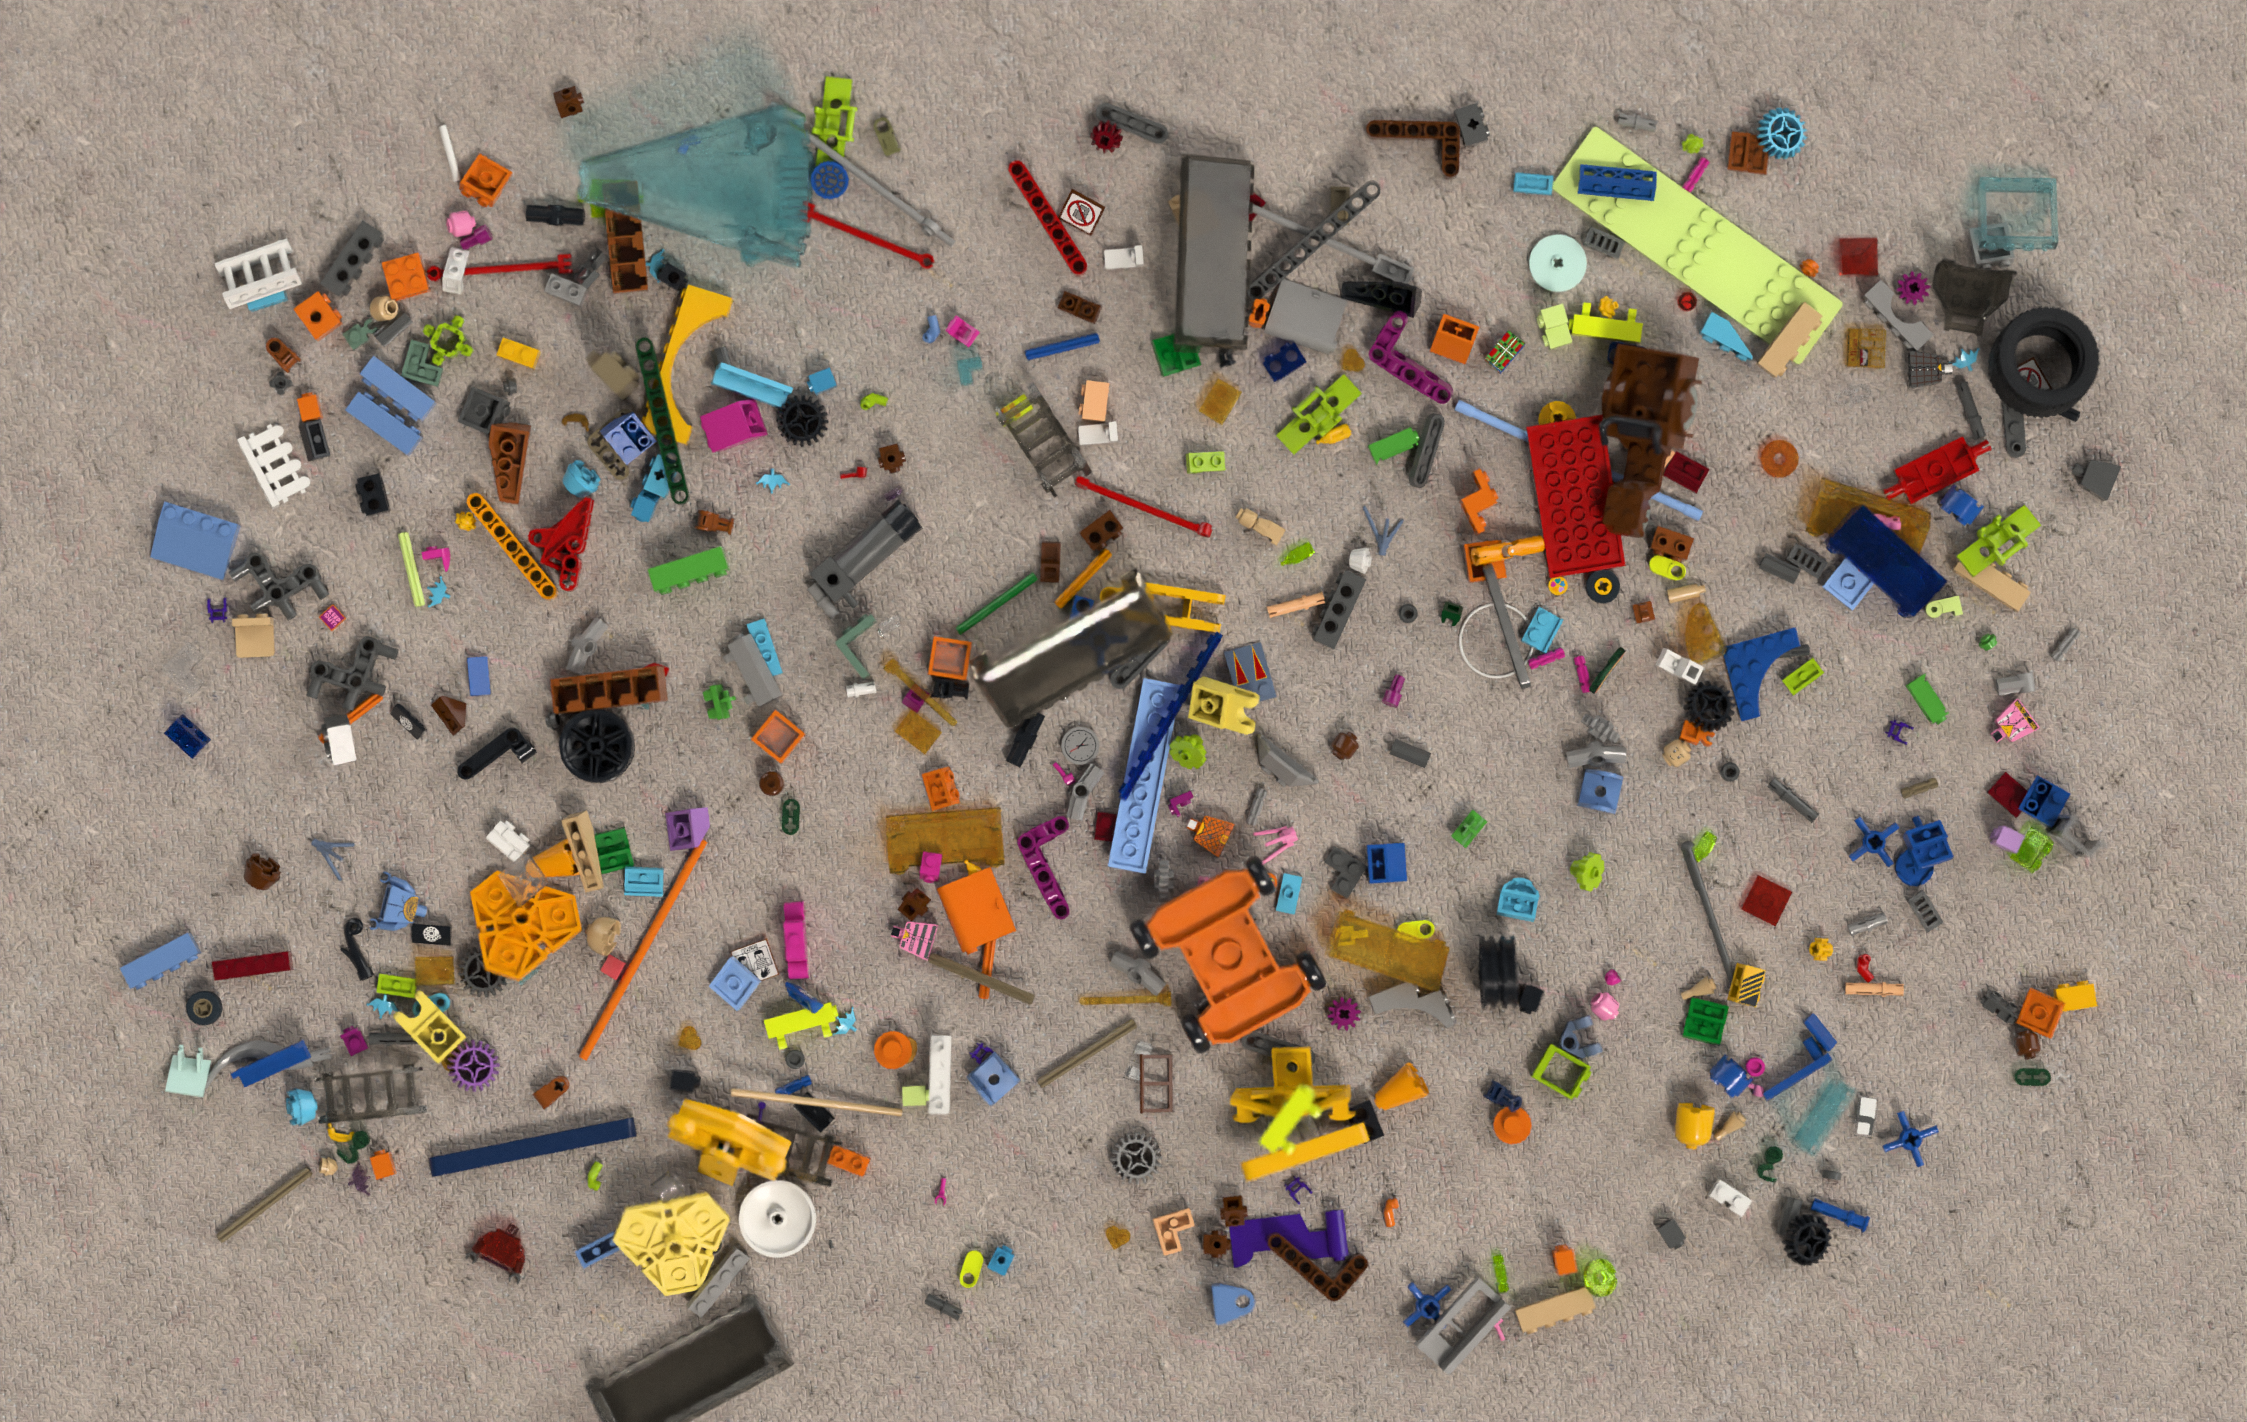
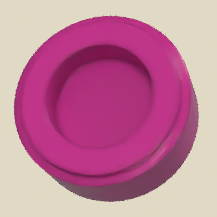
M1753 1057L1746 1062L1745 1069L1749 1075L1757 1077L1763 1074L1765 1064L1760 1058Z

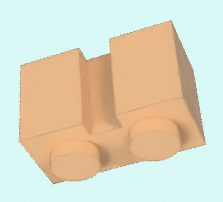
M1086 380V385L1082 384L1081 396H1085L1084 404L1080 403L1079 415H1082V420L1105 422L1109 383Z

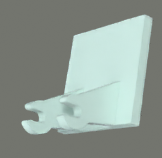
M179 1045L178 1056L173 1055L165 1092L204 1097L211 1061L203 1059V1048H198L197 1059L184 1057V1045Z

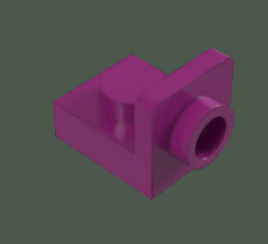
M1191 790L1170 799L1171 803L1168 804L1172 815L1181 816L1176 805L1180 804L1183 807L1192 803L1190 799L1194 797Z
M354 1026L348 1027L343 1030L344 1034L340 1035L350 1056L369 1048L360 1027L355 1029Z

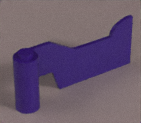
M1344 1210L1324 1211L1326 1230L1309 1232L1301 1214L1244 1220L1245 1225L1229 1227L1234 1268L1247 1264L1252 1259L1253 1252L1271 1250L1267 1245L1266 1239L1273 1232L1281 1234L1300 1252L1312 1259L1330 1257L1334 1258V1261L1345 1260V1256H1348L1349 1253ZM1279 1237L1271 1239V1245L1274 1247L1278 1246L1281 1242Z

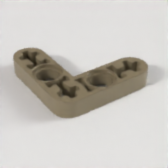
M622 409L591 434L587 440L589 448L617 480L628 478L630 474L629 467L609 445L608 441L605 442L603 438L599 442V447L596 445L592 447V439H599L601 437L599 434L600 430L611 421L621 417L623 413H631L628 409ZM606 452H612L614 459L611 462H605L603 455ZM619 459L620 463H617L620 468L625 467V475L617 476L618 470L615 467L610 469L609 466L615 464Z

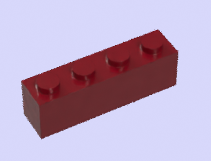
M291 951L212 962L214 981L294 970Z

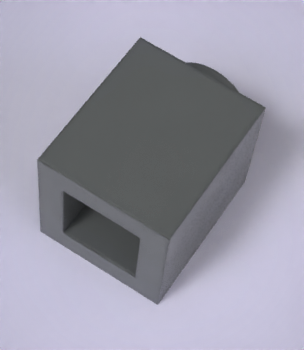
M1673 1218L1656 1228L1670 1249L1674 1247L1676 1250L1685 1244L1684 1240L1687 1238Z

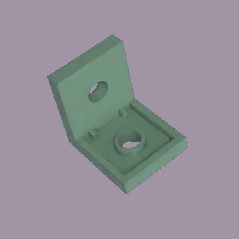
M865 614L857 620L859 624L854 628L852 626L846 628L842 632L843 636L835 642L864 680L871 675L847 645L877 622L871 614L869 616Z

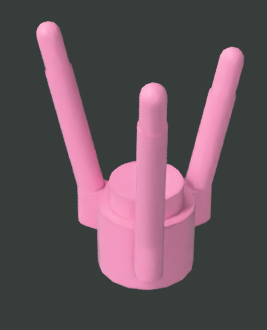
M1284 826L1253 833L1254 836L1282 832L1279 833V838L1265 843V846H1270L1280 841L1285 845L1262 861L1263 864L1287 848L1294 846L1293 842L1298 841L1293 826L1289 828Z

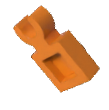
M1685 720L1679 739L1694 745L1701 741L1704 746L1710 747L1712 742L1707 741L1706 736L1713 738L1715 733L1701 731V726L1695 728L1694 725L1696 723H1689L1688 720Z

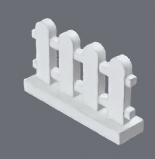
M270 424L267 426L268 430L256 436L252 433L249 435L250 439L248 440L243 436L237 439V443L272 510L279 507V501L283 500L286 503L289 501L287 497L299 491L301 494L306 493L305 489L309 487L310 479L306 476L298 477L296 472L301 469V462L297 459L289 460L287 455L292 452V445L288 442L281 444L278 438L283 435V428L279 425L272 427ZM274 440L277 447L264 453L261 446ZM255 449L259 454V456L255 457L252 452ZM283 458L286 464L272 470L270 463ZM264 466H265V468H266L267 471H268V472L265 473V474L263 473V471H262V469H261V468L264 467ZM292 475L294 481L281 487L279 480ZM273 483L276 487V490L274 491L270 487V485Z

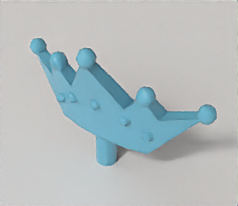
M664 249L652 256L651 263L646 262V266H650V274L657 280V283H660L657 279L660 274L659 270L665 266L660 261L664 259L661 256L662 252L665 251Z
M1977 348L1975 353L1970 350V354L1961 349V359L1955 357L1956 362L1952 363V365L1960 369L1967 366L1969 371H1972L1973 369L1970 364L1976 362L1979 348Z
M770 469L771 475L764 474L756 482V485L763 483V488L768 484L771 494H773L776 485L781 488L782 483L790 485L782 475H774V469Z
M442 576L439 577L440 583L435 582L437 587H427L433 594L432 597L429 596L432 603L428 605V608L441 603L443 597L450 598V595L445 594L447 586L443 582Z
M384 994L383 999L375 998L366 1004L367 1006L372 1005L373 1011L378 1008L380 1019L387 1010L389 1015H391L392 1010L399 1011L393 1001L386 1000L387 994Z
M851 1007V1014L845 1013L847 1018L836 1017L841 1026H836L838 1031L833 1033V1036L835 1034H846L849 1029L856 1032L857 1029L852 1026L856 1021L853 1012L854 1007Z

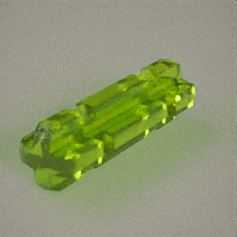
M1501 1254L1493 1256V1262L1496 1265L1495 1273L1497 1282H1499L1498 1290L1500 1293L1509 1291V1285L1506 1282L1507 1274L1505 1265H1503L1504 1258Z

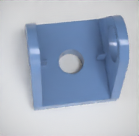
M1586 768L1577 806L1615 814L1623 776ZM1597 786L1605 788L1606 793L1603 797H1598L1595 794Z
M993 1052L967 1076L970 1083L990 1106H993L1021 1081L996 1052ZM997 1074L999 1076L998 1081L990 1083L988 1080L990 1075Z
M1222 1283L1212 1284L1216 1325L1228 1323L1253 1310L1255 1301L1249 1290ZM1241 1295L1248 1296L1250 1298L1249 1305L1244 1308L1238 1307L1235 1303L1237 1297Z

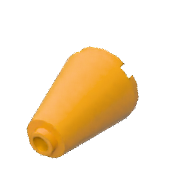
M564 839L528 860V864H526L527 873L533 878L579 875L568 839Z
M1408 1062L1375 1094L1374 1102L1379 1109L1388 1110L1429 1095L1422 1076H1418L1416 1073L1418 1070L1412 1063Z

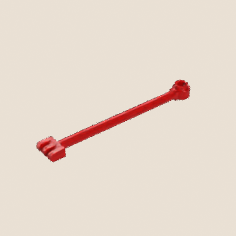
M803 201L802 204L809 207V209L800 208L799 210L806 214V216L797 215V219L809 223L812 218L915 260L924 269L933 267L932 264H924L926 258L930 259L931 263H935L931 254L921 255L817 213L814 211L816 205L807 201Z
M571 254L558 255V261L465 268L464 275L559 269L560 275L572 274V269H565V266H572V262H564V259L572 257ZM437 266L429 267L427 273L436 270L437 275L432 277L431 274H428L427 277L433 282L439 281L443 277L445 269H440Z
M1081 476L1076 478L1075 486L1078 488L1094 491L1190 529L1203 537L1210 538L1212 525L1206 522H1201V525L1195 524L1094 484L1087 478Z

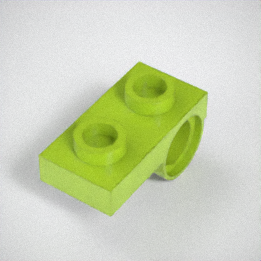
M1224 451L1185 454L1188 474L1226 470Z

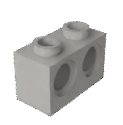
M552 273L544 290L549 295L579 307L583 306L589 289Z

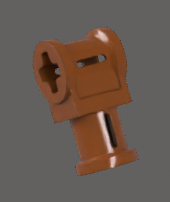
M698 510V522L694 529L707 532H717L718 530L728 532V535L732 534L735 518H721L720 515L713 512Z

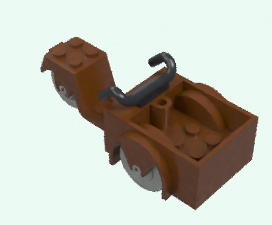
M1617 344L1613 370L1607 377L1602 394V415L1604 420L1599 426V436L1602 446L1609 444L1608 437L1618 438L1624 448L1628 449L1623 479L1608 488L1603 523L1610 533L1633 538H1642L1644 536V529L1649 521L1651 511L1650 498L1661 489L1666 456H1670L1671 448L1683 449L1685 437L1693 438V434H1689L1685 430L1693 423L1697 410V392L1693 385H1702V381L1695 380L1699 358L1680 353Z

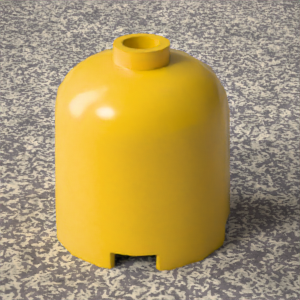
M1678 1103L1675 1122V1136L1680 1143L1686 1144L1688 1149H1697V1146L1707 1144L1712 1134L1715 1108L1703 1104L1701 1108L1693 1107V1103Z

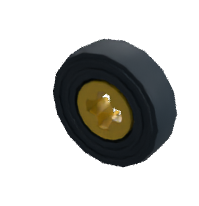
M1609 570L1594 571L1586 581L1587 595L1597 603L1605 604L1613 601L1620 592L1618 577ZM1600 581L1603 583L1607 582V591L1604 592L1598 589Z

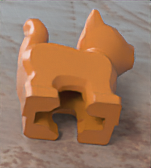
M1255 299L1251 306L1252 312L1248 319V324L1252 328H1261L1265 322V315L1268 314L1270 307L1266 299Z

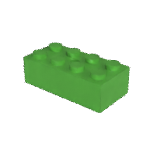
M720 546L647 570L654 591L665 595L671 593L672 588L675 587L684 589L690 587L691 582L696 581L700 584L709 581L708 577L715 576L716 578L727 575L726 571H729L730 567L724 548Z

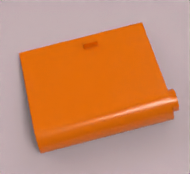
M991 867L937 888L962 953L966 952L968 955L978 951V946L1016 931Z

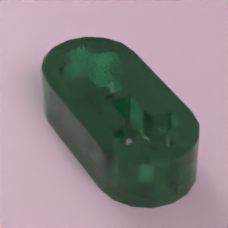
M788 799L783 803L782 830L788 835H794L798 832L800 826V804L795 799ZM790 802L797 806V809L793 810V816H789L790 811L786 809V805H790ZM789 818H793L792 823L796 825V829H792V832L785 828V825L789 824Z
M2019 1068L2014 1072L2013 1078L2018 1085L2046 1086L2051 1081V1074L2046 1069ZM2024 1071L2025 1075H2030V1079H2024V1082H2021V1079H2018V1075H2021V1072ZM2043 1072L2047 1079L2040 1083L2039 1079H2034V1075H2040Z

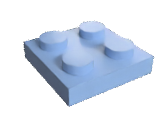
M1845 557L1822 588L1853 611L1876 580L1869 574H1866V572L1858 571L1855 564H1852L1853 561Z
M732 956L709 987L738 1011L754 992L761 980Z

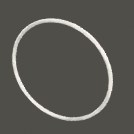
M1490 603L1480 606L1467 616L1460 629L1459 648L1462 657L1472 670L1482 676L1489 678L1509 677L1516 672L1513 671L1509 674L1498 676L1480 672L1469 663L1463 652L1462 633L1467 621L1477 611L1494 606V604ZM1505 604L1506 607L1519 613L1529 626V620L1521 611H1519L1513 606ZM1531 647L1529 655L1524 662L1525 665L1533 653V647Z

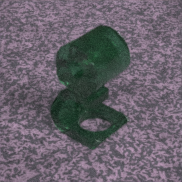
M363 1130L354 1133L352 1136L353 1145L348 1147L352 1153L350 1159L341 1149H337V1155L347 1164L356 1163L360 1156L357 1150L366 1148L370 1143L369 1133Z
M1771 1146L1766 1149L1764 1154L1766 1164H1761L1756 1169L1758 1178L1773 1183L1778 1180L1777 1178L1764 1176L1763 1172L1765 1170H1774L1773 1164L1782 1160L1783 1152L1779 1147Z

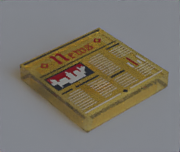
M1847 328L1846 367L1885 368L1886 330Z

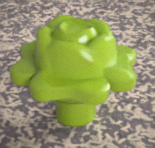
M1689 134L1686 141L1682 142V150L1690 154L1698 153L1700 148L1704 147L1703 138Z

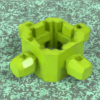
M458 315L451 321L452 325L447 323L439 324L436 330L431 325H425L422 331L426 336H432L430 344L432 349L437 351V354H434L432 358V363L437 366L443 364L445 356L452 359L461 352L462 355L470 357L474 351L468 344L464 345L466 337L459 330L464 324V318ZM445 329L460 336L451 353L437 346V341Z

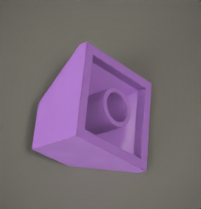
M708 807L665 813L670 851L698 847L710 827Z

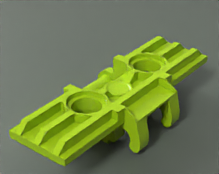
M826 77L823 107H814L816 119L815 128H812V134L819 136V139L826 145L829 138H836L838 144L832 149L844 157L845 143L854 142L852 136L857 107L850 106L853 79ZM835 99L842 102L838 109L831 108V102ZM841 112H847L845 136H839ZM818 148L816 166L825 161H835Z
M1345 374L1324 392L1318 386H1315L1311 394L1296 407L1293 406L1291 408L1297 417L1284 427L1276 437L1295 455L1318 434L1323 437L1342 420L1339 416L1341 412L1362 393ZM1320 396L1323 399L1320 402V406L1311 414L1308 413L1303 416L1301 412ZM1331 397H1336L1339 403L1337 406L1331 407L1328 404V400ZM1302 423L1310 425L1308 432L1303 433L1299 430Z
M2025 505L2002 522L2000 520L2002 517L1998 514L1989 525L1978 529V540L1956 556L1972 577L1995 561L2000 566L2004 565L2008 558L2020 549H2025L2028 546L2025 538L2038 529L2041 524ZM2011 526H2014L2017 529V532H2015ZM2011 540L2014 545L2000 554L1997 549ZM1980 548H1987L1989 556H1982Z

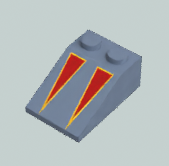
M1261 642L1224 652L1233 686L1257 693L1259 695V702L1277 697Z

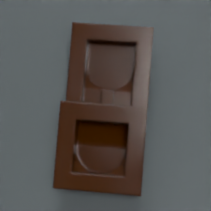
M1042 541L1040 582L1059 583L1061 542Z

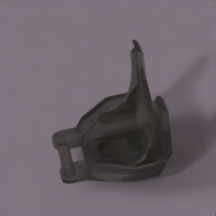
M1940 260L1934 270L1931 288L1945 314L1943 330L1974 333L1975 336L1981 337L1985 319L2008 300L2011 281L2017 275V272L2008 269H2002L2001 271L1984 270L1956 264L1955 260ZM1952 316L1977 320V325L1951 322Z

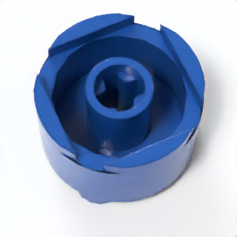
M1953 484L1941 499L1940 503L1942 506L1940 508L1949 515L1951 512L1957 515L1956 520L1964 526L1967 523L1971 525L1984 506H1976L1978 502L1961 489L1957 492L1955 490L1956 485Z
M1724 1054L1709 1071L1711 1073L1709 1078L1717 1085L1721 1083L1725 1087L1724 1091L1731 1098L1734 1096L1739 1097L1754 1079L1752 1077L1748 1079L1747 1072L1732 1058L1728 1061V1055Z

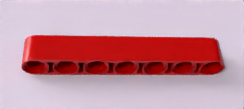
M1013 161L1008 169L1010 177L1070 271L1075 276L1084 275L1087 271V263L1026 166L1021 161ZM1016 165L1021 166L1023 169L1019 175L1012 173V168ZM1024 182H1031L1033 184L1030 191L1023 190L1022 185ZM1035 198H1041L1043 204L1040 207H1035L1032 201ZM1045 214L1053 216L1051 223L1043 221L1042 218ZM1061 230L1064 236L1061 239H1055L1053 232ZM1066 246H1071L1074 252L1072 255L1067 256L1063 253V249ZM1076 262L1084 264L1082 271L1077 272L1074 270L1073 266Z

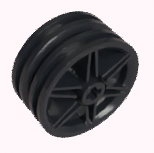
M592 709L583 711L568 721L560 736L559 751L565 767L574 776L587 782L604 783L618 778L628 769L635 753V740L630 727L621 717L609 711ZM591 725L593 728L592 732H586L585 727ZM606 727L612 729L610 734L605 733L604 729ZM576 741L582 743L580 748H575L574 743ZM599 741V746H601V749H596L594 751L592 749V743H597ZM614 744H618L620 746L619 751L613 750ZM588 758L590 760V763L587 766L583 765L582 763L583 759ZM603 760H608L609 765L607 767L602 766Z
M1510 935V939L1500 936L1498 943H1496L1493 936H1489V940H1484L1483 936H1479L1478 977L1482 1010H1486V1006L1490 1005L1491 1009H1496L1498 1002H1500L1503 1009H1507V1005H1512L1513 1009H1517V959L1514 935Z

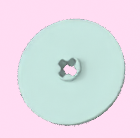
M1551 235L1543 238L1535 245L1529 259V268L1533 279L1542 288L1552 292H1564L1575 287L1582 280L1587 267L1586 255L1581 245L1573 238L1565 235ZM1561 259V265L1563 267L1558 266L1557 268H1555L1553 266L1555 264L1553 260Z

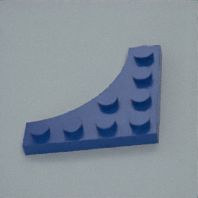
M1796 627L1721 647L1741 721L1761 716L1759 691L1762 680L1776 659L1787 651L1801 646Z

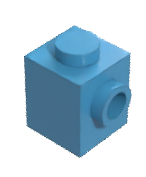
M830 367L808 376L810 380L807 381L810 392L814 391L816 395L837 387Z
M642 489L638 497H634L630 508L633 511L631 515L638 521L649 522L654 515L660 496Z
M1002 1245V1247L998 1246L987 1268L1005 1276L1015 1256L1012 1253L1013 1249Z

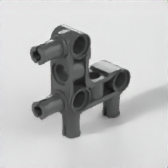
M251 553L242 561L243 564L229 572L235 582L248 573L252 574L263 590L264 596L250 604L255 614L269 605L280 608L289 621L297 616L289 602V598L301 590L311 586L320 600L329 595L321 581L322 576L318 568L311 564L298 567L293 570L291 575L282 580L275 576L271 569V564L262 554ZM259 556L261 563L259 566L254 567L252 559ZM307 568L314 570V575L311 578L305 576ZM279 588L282 595L280 598L275 599L272 593L275 589Z
M366 636L361 639L355 653L357 655L353 667H350V669H341L332 663L324 661L314 662L311 666L310 679L312 680L306 696L317 699L322 683L325 682L345 688L348 692L342 708L353 711L358 695L366 692L380 696L384 695L386 686L371 681L370 677L379 655L396 660L399 650L384 645L381 640ZM368 641H373V649L367 651L365 644ZM323 665L325 672L322 675H318L316 672L317 668ZM360 677L361 684L358 687H354L353 680Z

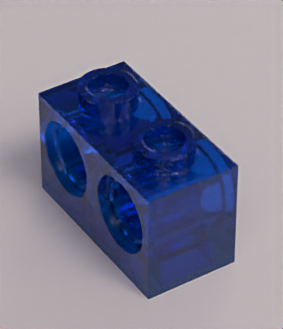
M1288 342L1279 348L1281 351L1276 355L1271 353L1263 358L1265 362L1262 363V366L1274 384L1307 363L1295 342L1293 344ZM1288 352H1295L1297 359L1293 362L1288 361L1286 358ZM1272 362L1280 364L1281 369L1278 372H1273L1270 369Z
M184 714L177 718L164 732L191 759L196 757L211 741Z

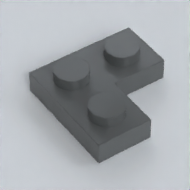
M600 249L592 251L587 257L588 260L576 268L573 278L588 289L599 276L596 270L608 256Z
M1335 846L1324 862L1340 872L1331 890L1348 899L1367 866Z

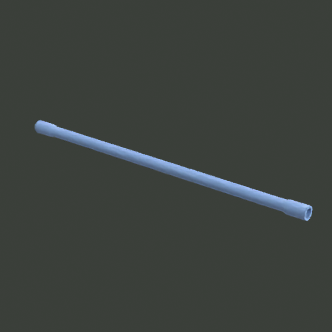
M1458 401L1454 409L1455 411L1473 417L1528 442L1527 431L1476 409L1466 402ZM1611 470L1614 482L1623 479L1624 475ZM1661 492L1651 497V499L1682 512L1684 515L1697 521L1702 516L1703 510L1690 504H1685Z

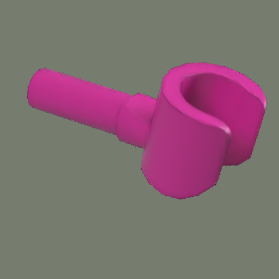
M1057 762L1053 764L1066 785L1076 782L1072 772L1066 775Z
M941 1178L939 1194L935 1197L936 1205L938 1198L944 1199L943 1206L946 1204L947 1198L944 1195L945 1178Z

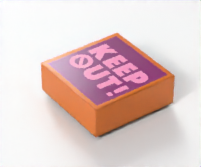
M334 604L319 616L331 631L335 630L347 619Z

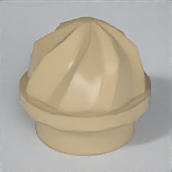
M330 1157L321 1158L319 1173L324 1174V1176L333 1175L338 1169L336 1161Z

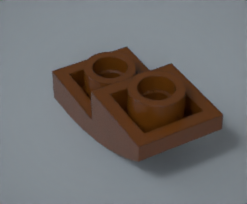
M1064 291L1057 309L1095 325L1102 306Z

